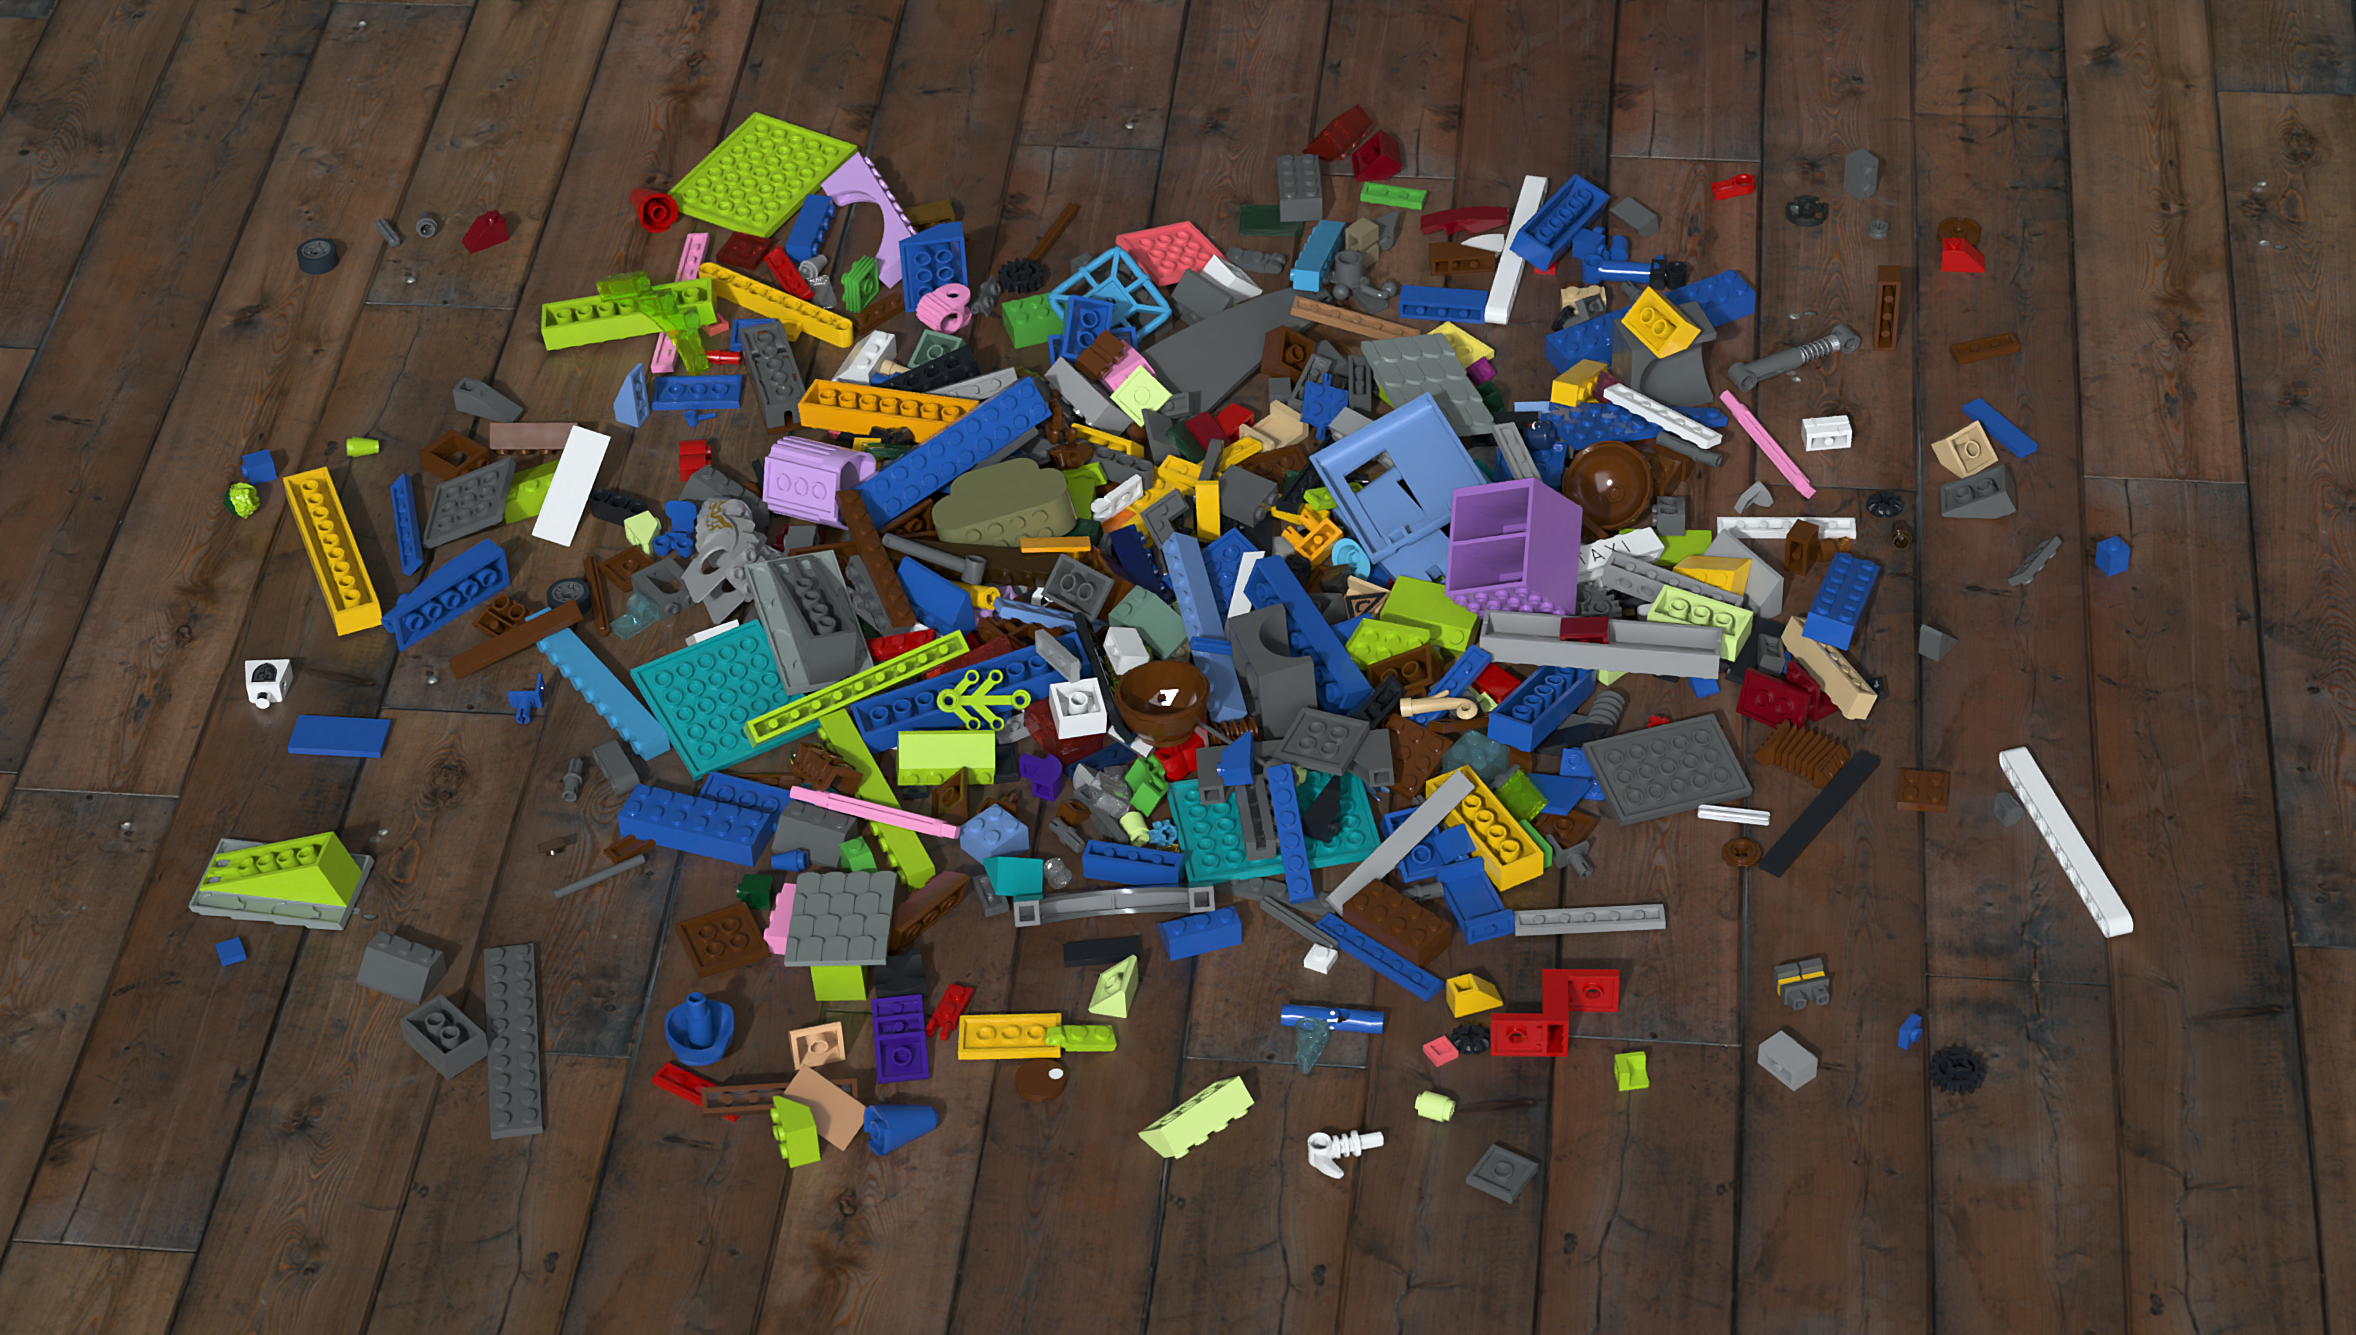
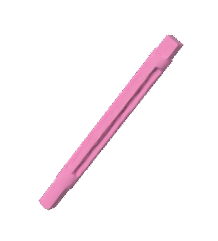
M1724 391L1720 398L1732 411V415L1794 488L1809 499L1816 490L1809 483L1808 478L1748 408L1741 404L1730 391Z
M792 786L790 791L791 798L814 803L815 806L941 838L944 836L953 839L959 838L961 827L948 824L944 820L829 791L820 792L801 786Z

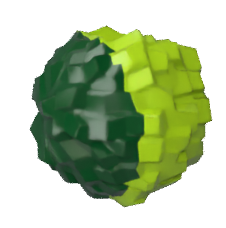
M242 482L228 488L224 494L225 499L222 501L230 513L244 518L252 515L260 505L256 488Z

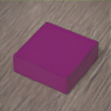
M1484 356L1466 368V371L1478 387L1496 375V372Z

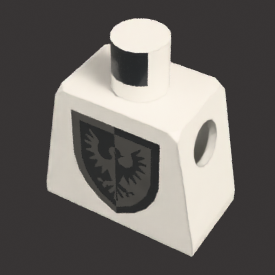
M290 659L245 661L246 687L250 702L264 709L269 707L270 702L283 701L293 680Z

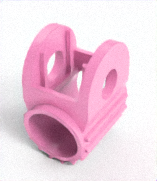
M952 283L944 285L934 292H929L917 304L916 316L936 332L947 335L953 334L972 320L971 310L964 306L970 300V290L962 284ZM953 293L959 295L956 298L948 297L949 294ZM957 314V318H950L949 316Z

